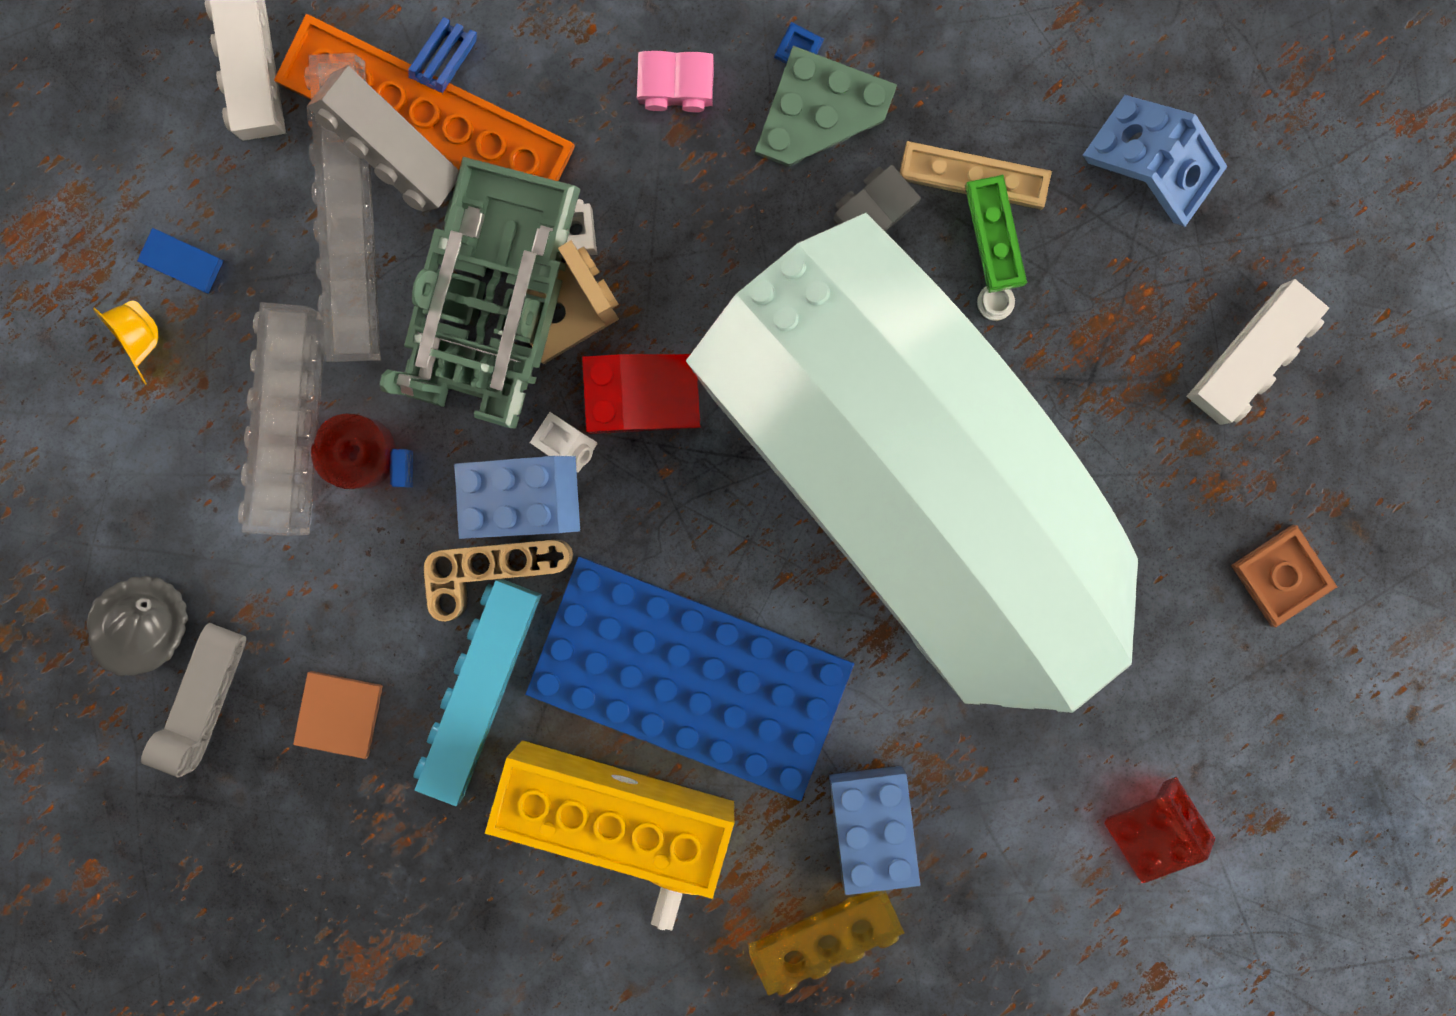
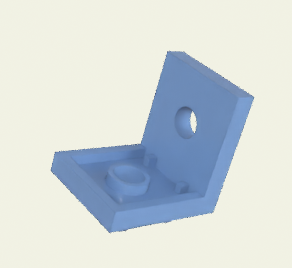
M1128 95L1123 96L1083 154L1088 164L1146 182L1172 222L1186 227L1227 168L1226 163L1196 114ZM1142 133L1138 139L1129 141L1133 135Z

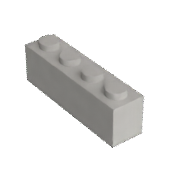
M349 65L333 72L307 105L315 114L316 121L322 127L329 131H334L345 141L346 148L353 155L364 158L375 168L374 173L379 179L398 189L403 194V200L410 207L422 212L439 208L455 186L459 170Z

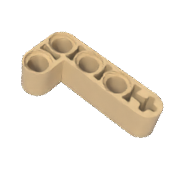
M552 539L433 552L424 562L428 611L438 621L446 622L458 618L467 608L466 582L555 574L566 570L573 561L572 548L563 540ZM552 546H555L556 551L563 552L564 559L559 560L557 566H554L552 560L537 562L536 556L537 554L552 552ZM515 549L523 551L526 555L527 563L522 570H516L510 565L509 556ZM478 553L486 555L490 562L489 568L484 574L477 572L473 567V558ZM442 556L448 558L452 563V571L447 577L440 575L436 569V563ZM536 562L539 566V569H535ZM443 594H449L455 599L456 608L451 614L444 612L440 607V598Z

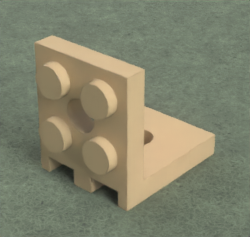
M572 240L558 247L566 261L564 264H567L565 271L559 270L557 279L562 280V285L557 303L565 307L566 314L562 321L551 323L541 359L543 364L619 320L613 310L619 304L604 279L597 283L594 276L600 273L585 247L583 246L577 250ZM527 289L526 292L527 294H531L545 299L547 295L545 293H541L530 289Z

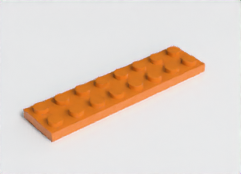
M308 14L305 15L274 79L278 85L312 100L333 72L349 65L458 170L460 169L462 158L466 157L559 181L575 148L574 143L451 83L441 93L409 78L408 69L411 64Z

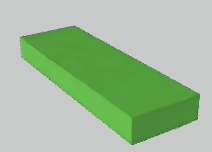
M1004 175L967 182L965 189L988 293L1025 286L1027 280Z

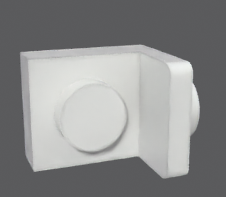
M549 412L530 441L532 445L548 456H576L577 473L590 461L593 450L597 445L596 441Z

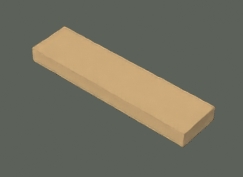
M909 141L905 144L900 174L907 182L967 194L965 189L967 182L1004 175L1009 203L1040 210L1045 207L1052 173L1050 170Z

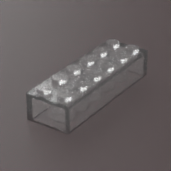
M260 302L259 312H256L254 315L253 329L257 335L256 350L252 351L250 357V368L254 372L253 388L249 389L247 395V406L251 410L250 426L246 427L244 433V444L248 448V459L241 471V482L245 486V497L238 509V521L242 524V533L279 536L310 534L327 316L307 306Z

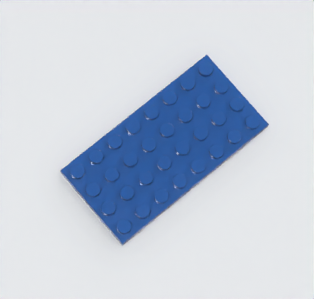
M579 556L525 695L802 801L855 663Z

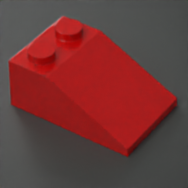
M691 354L582 356L586 432L601 434L700 428L698 378L686 362Z

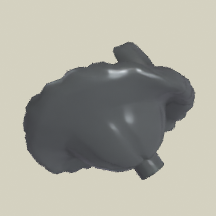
M143 576L141 578L131 577L127 581L118 582L113 587L105 590L101 596L92 602L86 622L89 635L88 643L91 648L92 657L103 670L110 671L117 676H132L151 672L165 661L170 660L175 649L181 644V639L186 631L185 624L188 621L187 606L182 600L181 593L162 578H151L150 576Z

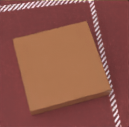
M1291 525L1231 565L1270 626L1275 628L1337 588V585L1297 525Z
M314 671L308 672L293 745L367 759L370 753L383 685Z

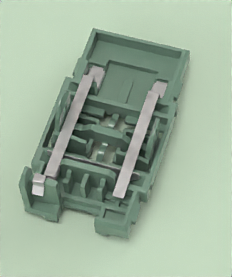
M466 157L462 158L452 200H449L446 211L444 230L437 228L434 230L425 267L418 273L413 285L412 303L414 309L404 344L406 348L412 349L410 359L407 360L405 372L387 369L382 374L379 384L382 392L406 395L410 398L444 407L448 390L452 389L482 398L480 410H475L474 412L475 418L516 429L519 420L517 415L521 413L526 395L523 391L527 390L528 383L535 384L537 377L531 376L533 367H540L561 289L562 280L557 279L559 270H566L567 264L561 262L562 257L558 247L567 242L569 235L567 229L570 230L580 188L575 185ZM486 268L494 270L487 289L486 283L453 273V269H458L484 277ZM502 272L508 274L506 283L515 285L514 290L508 289L506 291L503 305L500 306L494 304L493 300L495 288L501 279ZM485 289H486V298H485V300L483 301V296H484ZM527 289L547 294L546 299L527 294ZM481 310V311H482V312H481V316H480V318H479V320H478V323H477L479 311ZM490 313L500 315L497 328H494L493 333L502 335L501 340L491 337L489 346L483 345L485 325ZM440 318L472 327L477 323L475 342L467 340L470 331L440 323ZM514 339L533 344V347L531 349L514 344Z

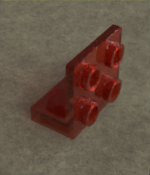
M1177 777L1164 781L1156 798L1107 817L1105 821L1107 829L1142 883H1147L1208 860L1215 842L1214 835Z

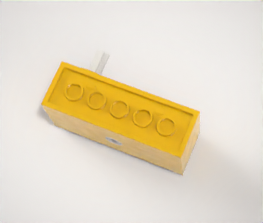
M522 740L506 757L485 834L645 879L660 886L661 889L651 925L658 926L657 929L665 931V929L672 931L683 894L700 895L713 899L734 826V801Z

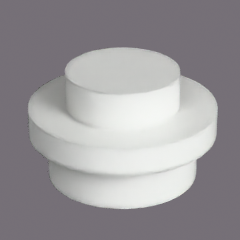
M986 286L981 290L977 299L980 313L985 318L993 321L1002 320L1009 316L1015 305L1014 294L1010 289L988 293Z

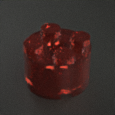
M346 413L333 416L320 426L314 444L311 447V459L316 472L322 479L339 488L363 490L379 485L390 475L391 451L396 449L392 434L382 423L370 417ZM352 445L359 446L360 452L357 453V459L349 457V453L354 451Z

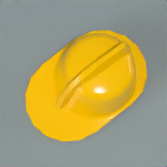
M129 301L102 314L94 307L93 310L123 345L144 384L147 385L138 366L157 345L159 336L154 320L136 301Z

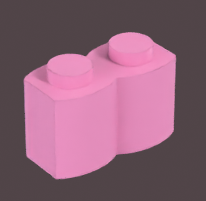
M638 52L637 99L639 104L645 105V109L665 111L667 106L679 105L682 106V110L687 112H702L704 107L713 106V54L704 52Z

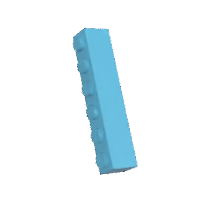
M504 579L495 580L494 585L488 584L480 602L481 605L485 606L481 619H474L467 635V639L472 641L467 654L461 653L454 668V674L459 675L454 689L448 688L440 705V708L445 710L440 723L435 722L429 733L427 743L432 745L427 758L421 757L415 769L413 777L419 779L415 791L453 806H457L463 800L542 594Z

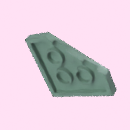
M793 46L755 154L790 167L804 158L849 139L851 136L882 124L886 118L897 84Z

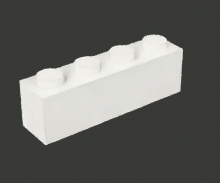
M205 0L206 12L209 19L213 21L215 34H211V45L215 56L219 57L221 71H217L216 76L219 89L225 94L227 107L223 108L222 114L226 128L243 141L286 134L279 86L274 81L277 73L265 0Z
M1296 279L1281 284L1186 397L1218 424H1228L1233 421L1238 423L1251 410L1252 406L1249 402L1257 393L1263 394L1275 382L1276 377L1273 374L1281 365H1288L1298 355L1300 349L1297 346L1305 336L1310 338L1322 327L1324 321L1321 318L1328 311L1329 307Z

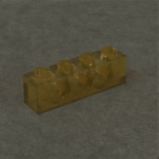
M886 890L860 893L750 943L749 955L768 996L776 992L778 995H783L794 990L798 986V982L809 977L818 979L827 975L832 970L831 967L845 961L846 964H850L860 960L865 956V951L876 946L886 948L893 945L899 940L898 936L905 934ZM858 920H867L871 923L869 930L865 933H855L851 929ZM826 935L837 939L835 946L830 949H824L818 945V941ZM791 951H798L804 956L797 964L787 963L784 957Z

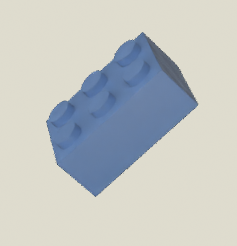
M545 456L454 464L459 539L580 531L576 456Z
M902 766L829 775L841 878L845 895L920 886L907 774Z

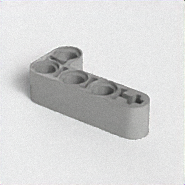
M208 623L203 628L164 729L155 732L150 737L141 756V763L143 765L175 777H181L196 769L203 758L246 644V636L212 623Z

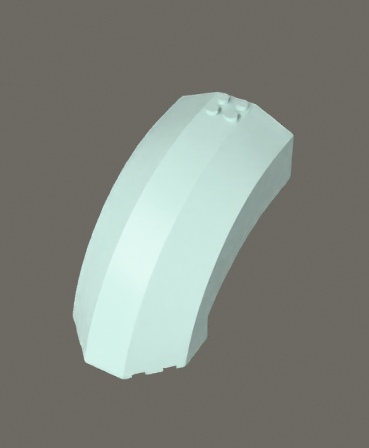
M867 213L797 243L735 294L686 362L716 404L835 543L910 635L921 653L965 704L980 705L982 703L1011 708H1039L1073 713L1132 665L1138 558L1116 515L1075 452L1005 361L937 284Z

